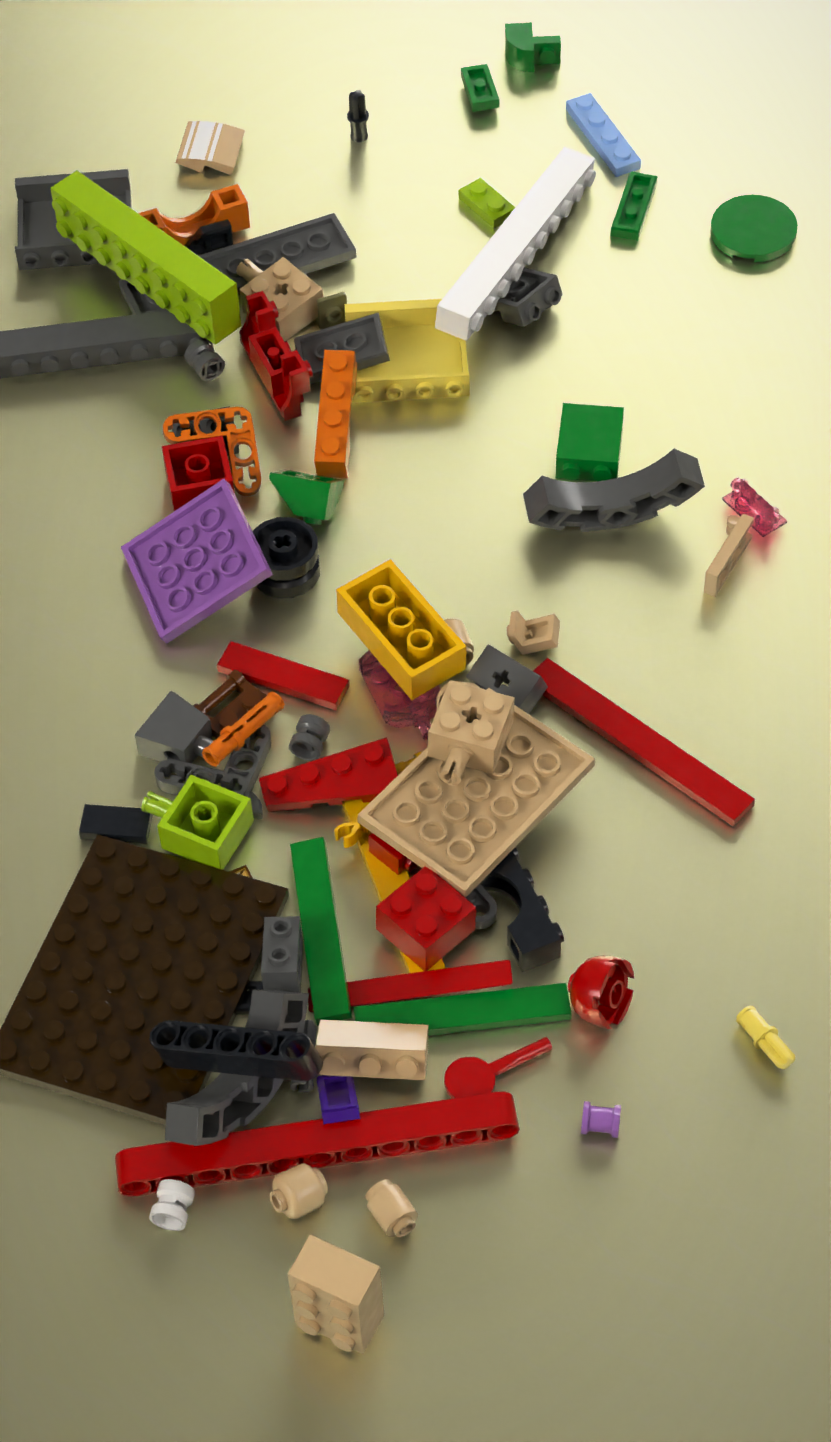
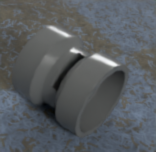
M197 340L189 345L185 351V360L192 368H195V372L203 381H211L223 372L225 361L218 353L214 352V348L207 340Z
M306 714L301 716L297 723V733L291 738L289 750L302 760L314 761L321 756L323 750L322 742L328 738L330 725L321 717Z

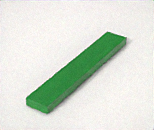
M324 837L292 843L290 847L316 1024L319 1026L320 1020L342 1021L351 1019L352 1013L326 842Z
M559 983L354 1007L355 1021L428 1025V1036L571 1020V1008L567 984Z

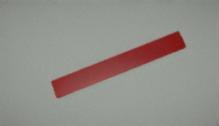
M502 960L347 982L350 1006L352 1007L511 985L513 981L511 961ZM309 987L308 1010L309 1012H314L311 989Z

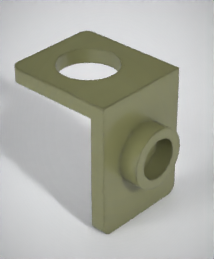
M345 292L317 300L318 317L315 320L320 330L345 323L344 304H347Z

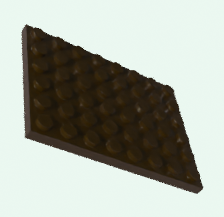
M97 834L0 1029V1075L166 1126L167 1103L180 1101L199 1093L205 1088L211 1072L167 1066L151 1045L149 1040L150 1032L158 1023L168 1020L225 1026L233 1025L238 1005L242 1004L248 990V983L252 981L262 959L264 917H280L289 897L288 888Z

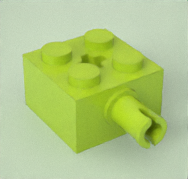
M194 775L189 776L174 801L149 791L147 796L150 799L144 797L141 806L143 812H148L162 818L157 825L162 849L193 862L224 870L254 822L251 798Z

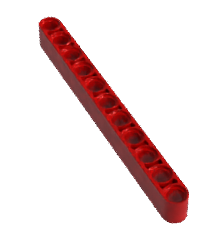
M500 1091L361 1112L360 1119L323 1124L322 1118L231 1132L229 1137L199 1146L177 1142L139 1146L121 1150L115 1155L118 1192L123 1196L136 1197L156 1194L159 1183L165 1179L182 1181L195 1188L277 1175L302 1163L312 1168H324L499 1141L515 1136L519 1133L520 1128L513 1095L509 1092Z

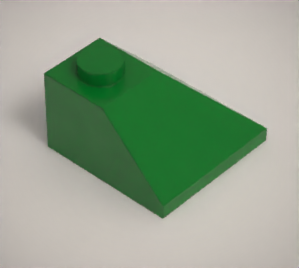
M286 469L270 472L269 475L270 481L293 514L304 517L303 521L305 523L321 525L322 520L332 519L344 486V480Z

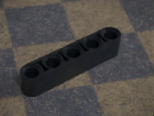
M168 1020L158 1023L152 1029L149 1036L151 1045L167 1066L172 1068L309 1081L315 1078L323 1067L322 1058L309 1037L298 1032Z

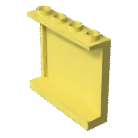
M442 299L344 304L345 322L379 312L390 361L357 370L356 389L352 403L470 396V375L468 372L466 341L435 328L437 305Z

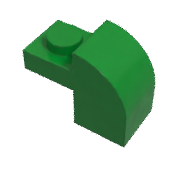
M532 22L505 23L506 59L512 67L524 72H534V65L561 64L560 35L533 36Z

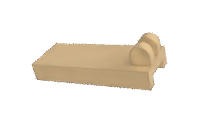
M742 514L741 517L730 515L727 518L726 533L729 536L706 571L704 593L714 597L718 594L752 539V534L748 533V530L754 522L753 517Z

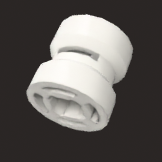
M162 1180L157 1189L158 1202L152 1206L149 1215L150 1221L163 1229L183 1230L188 1220L187 1207L192 1205L195 1196L193 1187L178 1180Z

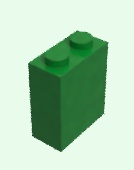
M563 403L556 454V478L597 482L618 478L624 407Z

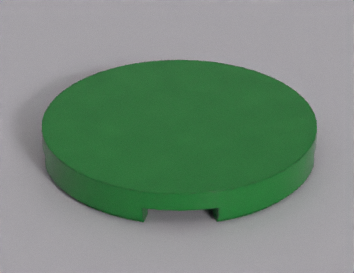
M741 195L723 202L715 210L711 219L710 232L715 245L726 255L732 258L736 255L742 258L754 259V262H765L781 257L792 248V244L797 236L798 222L793 211L777 199L764 195Z

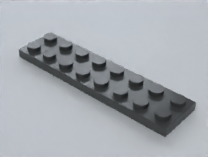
M335 213L208 252L199 255V257L235 281L239 296V289L249 283L236 272L240 262L248 266L244 263V259H250L253 264L262 271H265L284 257L301 272L307 274L357 258L355 246ZM127 280L119 281L120 290L133 315L167 311L165 308H160L146 294H141Z

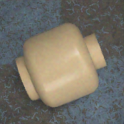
M305 1163L297 1164L274 1177L270 1201L278 1213L283 1212L291 1219H298L322 1207L325 1195L328 1192L327 1182L318 1168H312Z

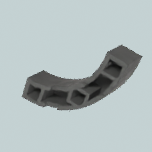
M674 448L648 467L611 480L567 482L542 475L523 493L529 523L555 530H563L566 526L580 527L581 532L621 528L658 516V510L669 505L679 506L698 493L705 485L698 458Z
M252 990L251 1006L245 1027L303 1033L309 993L285 990ZM220 1073L213 1082L199 1093L180 1101L167 1103L165 1140L199 1146L211 1144L229 1137V1132L239 1125L246 1126L267 1106L284 1079Z

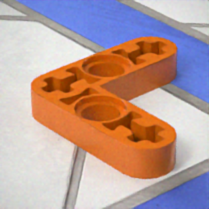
M229 407L175 414L165 420L163 435L170 444L223 435V439L227 440L235 491L245 497L253 496L259 491L261 487L260 466L252 416L247 409L243 407ZM240 415L241 420L247 421L242 424L241 429H236L235 424H226V431L221 432L220 417L225 416L224 423L234 421V416ZM206 418L212 419L217 425L215 431L209 434L203 433L198 426L200 421ZM194 420L195 435L190 436L191 429L181 431V436L175 437L174 432H168V430L173 429V424L179 423L180 428H189V421ZM237 445H248L252 451L250 457L247 459L237 458L234 454V449ZM249 466V477L252 480H256L252 482L251 488H246L245 484H239L238 482L243 480L242 467Z

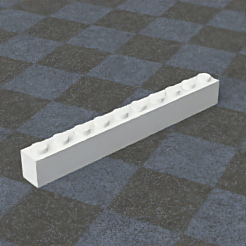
M565 146L439 302L436 312V329L465 341L470 338L474 331L478 332L487 314L491 315L494 312L498 300L505 298L513 281L517 282L525 265L532 263L536 251L543 249L550 233L556 232L560 220L569 215L574 202H579L587 186L591 187L596 177V171L593 170L594 157Z

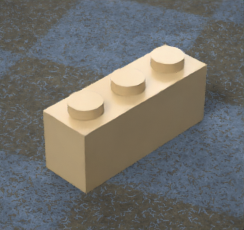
M320 1020L316 1050L322 1058L323 1067L318 1075L425 1080L428 1060V1025Z

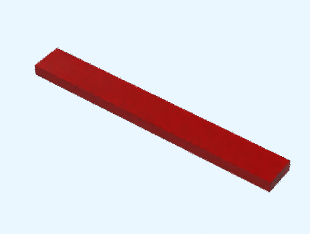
M546 658L533 670V672L543 678L548 686L543 693L545 698L734 827L754 807L755 799L549 658Z

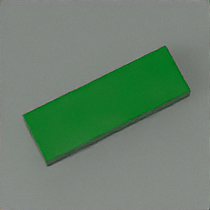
M630 171L611 226L610 236L639 240L658 183V176Z

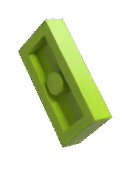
M481 177L458 190L459 199L492 228L503 224L515 209L514 205Z

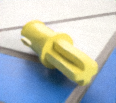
M747 1006L739 1012L736 1022L754 1040L753 1046L756 1049H762L778 1068L787 1069L795 1061V1054L780 1039L778 1029L775 1026H769L754 1006Z

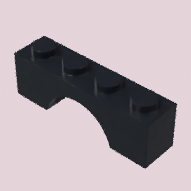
M515 847L480 884L486 891L501 893L509 897L517 905L520 912L516 919L507 926V945L520 970L525 972L560 958L561 943L564 942V936L559 924L551 922L548 916L549 909L542 895L537 896L535 893L531 873L527 868L522 869L518 862L520 858Z

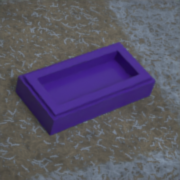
M328 1075L316 1077L323 1124L360 1119L353 1077Z

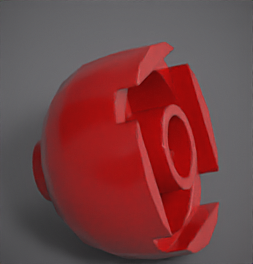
M601 955L588 958L577 968L576 972L569 978L568 991L574 1011L580 1018L594 1026L605 1029H612L610 1027L611 1023L618 1025L622 1022L633 997V990L627 988L628 977L634 979L631 963L623 958Z

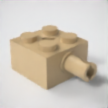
M282 257L265 271L258 268L250 259H244V263L248 266L243 264V262L239 263L236 269L237 274L249 282L239 289L243 313L247 315L246 296L264 291L268 300H273L278 309L279 317L275 319L276 328L284 342L318 317L317 300L324 297L323 289L287 259Z
M449 680L428 731V756L446 761L439 775L442 781L448 784L451 775H453L452 785L460 784L465 767L490 774L494 773L513 723L515 697Z

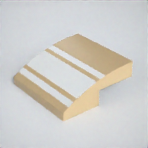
M188 121L175 163L201 173L204 166H208L231 175L236 164L245 130L217 122Z

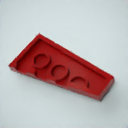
M386 737L260 777L259 782L268 812L311 808L313 804L328 803L329 806L343 805V801L361 799L363 803L371 802L398 776L390 744Z

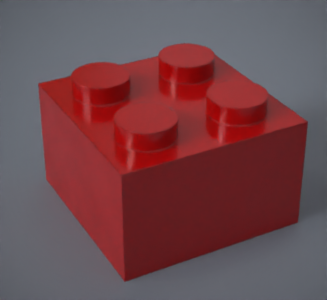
M223 435L161 446L174 511L222 479H225L234 491L233 478Z
M426 866L376 906V930L423 971L429 970L475 931L476 907Z

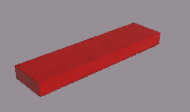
M230 641L217 663V670L220 673L228 675L233 670H238L250 683L335 711L349 688V679Z

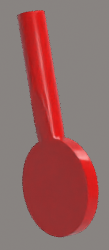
M544 1037L489 1064L477 1057L459 1058L452 1062L445 1072V1089L452 1099L492 1093L495 1088L496 1076L551 1051V1042L547 1037Z

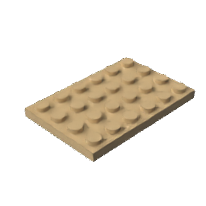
M514 705L513 723L493 774L465 767L460 784L452 785L453 775H451L447 784L439 776L446 761L429 757L427 747L358 814V823L421 868L424 866L428 867L466 898L587 775L595 765V758Z

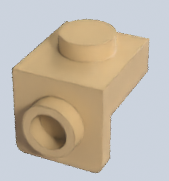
M513 611L510 616V625L507 626V636L509 641L517 647L522 655L558 647L560 620L555 614L525 621L519 611Z

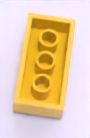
M391 559L336 589L338 614L411 700L466 669V645Z

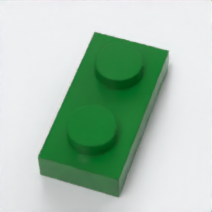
M488 64L461 68V78L472 111L500 108V99Z

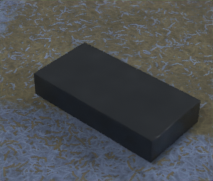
M85 804L79 829L80 839L95 840L98 834L123 842L147 844L153 814L143 812L141 808Z

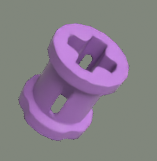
M584 1101L581 1134L587 1135L589 1131L609 1133L612 1135V1138H618L621 1105L608 1108L592 1106L589 1101Z

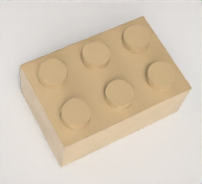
M309 1235L288 1272L295 1322L301 1330L310 1335L316 1336L319 1333L330 1338L335 1346L344 1351L351 1352L355 1350L364 1354L384 1317L380 1266L313 1235Z

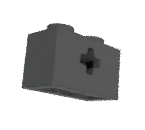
M489 644L466 675L470 682L482 689L487 690L490 688L496 693L515 697L514 705L530 714L548 688L540 675Z

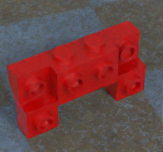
M264 291L246 296L247 316L243 327L239 331L240 342L284 421L302 416L300 403L304 402L303 394L311 391L309 378L313 377L310 363L308 360L303 361L297 350L291 352L288 342H284L276 328L275 319L279 317L275 302L273 300L269 301Z

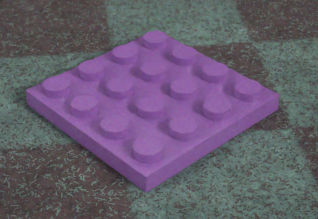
M222 479L121 546L159 637L166 644L273 575L234 491L225 479Z

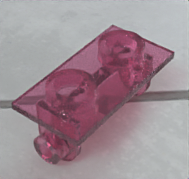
M736 477L730 484L732 492L722 497V500L740 517L742 514L753 517L754 522L751 527L762 537L787 523V520L779 514V509L770 505L762 496L757 494L745 478L740 479Z

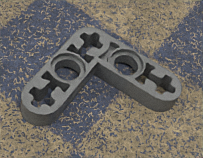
M263 725L244 741V746L239 751H233L224 771L175 759L163 760L156 766L154 772L157 787L165 793L178 795L184 786L183 781H187L190 775H194L201 779H208L216 785L220 783L221 787L233 791L234 783H237L238 788L241 790H235L234 792L248 797L253 790L271 748L272 742L269 728ZM257 736L261 737L256 740L254 750H252L251 740H255ZM243 760H249L254 763L247 770H240L236 767L237 763ZM171 773H176V775H172L170 779H165V777H169Z

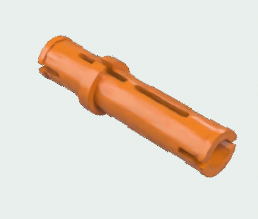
M271 691L232 726L224 727L220 732V736L202 750V756L205 761L211 766L216 767L231 752L239 751L244 746V741L284 708L283 699L276 692Z

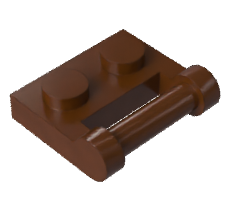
M233 670L226 676L227 680L199 705H193L208 716L211 722L212 735L216 739L220 736V732L224 727L232 726L267 696L248 682L238 670ZM235 690L240 693L216 716L212 718L208 715Z

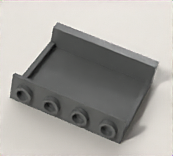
M128 169L82 173L132 209V191ZM70 174L15 178L18 198V246H15V253L19 270L100 264L94 256L87 251H82L76 243L69 238L61 236L56 228L57 220L55 210L52 207L51 187Z

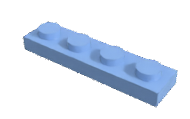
M591 93L566 101L567 112L615 177L641 169V159Z

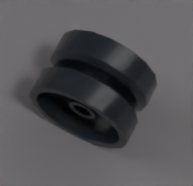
M276 517L264 521L253 530V534L273 574L256 585V588L265 595L283 599L303 595L315 586L320 577V560L318 555V538L311 526L303 520L296 518Z

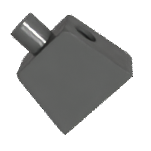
M170 691L136 732L135 739L138 754L159 762L175 759L193 763L198 756L203 758L202 750L213 742L211 740L213 735L208 716L175 692Z

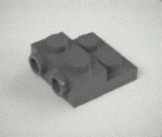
M524 267L519 280L512 282L505 298L498 300L495 311H500L504 322L524 327L532 321H537L544 310L552 305H557L561 300V296H563L557 275Z

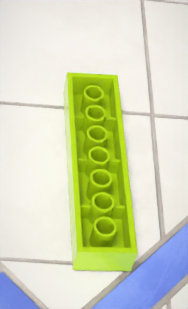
M78 170L51 187L52 207L55 210L56 228L60 235L64 238H69L82 251H87L94 256L101 265L109 267L120 279L127 280L141 294L149 296L160 308L167 309L181 323H186L200 337L207 338L215 345L242 326L237 283Z

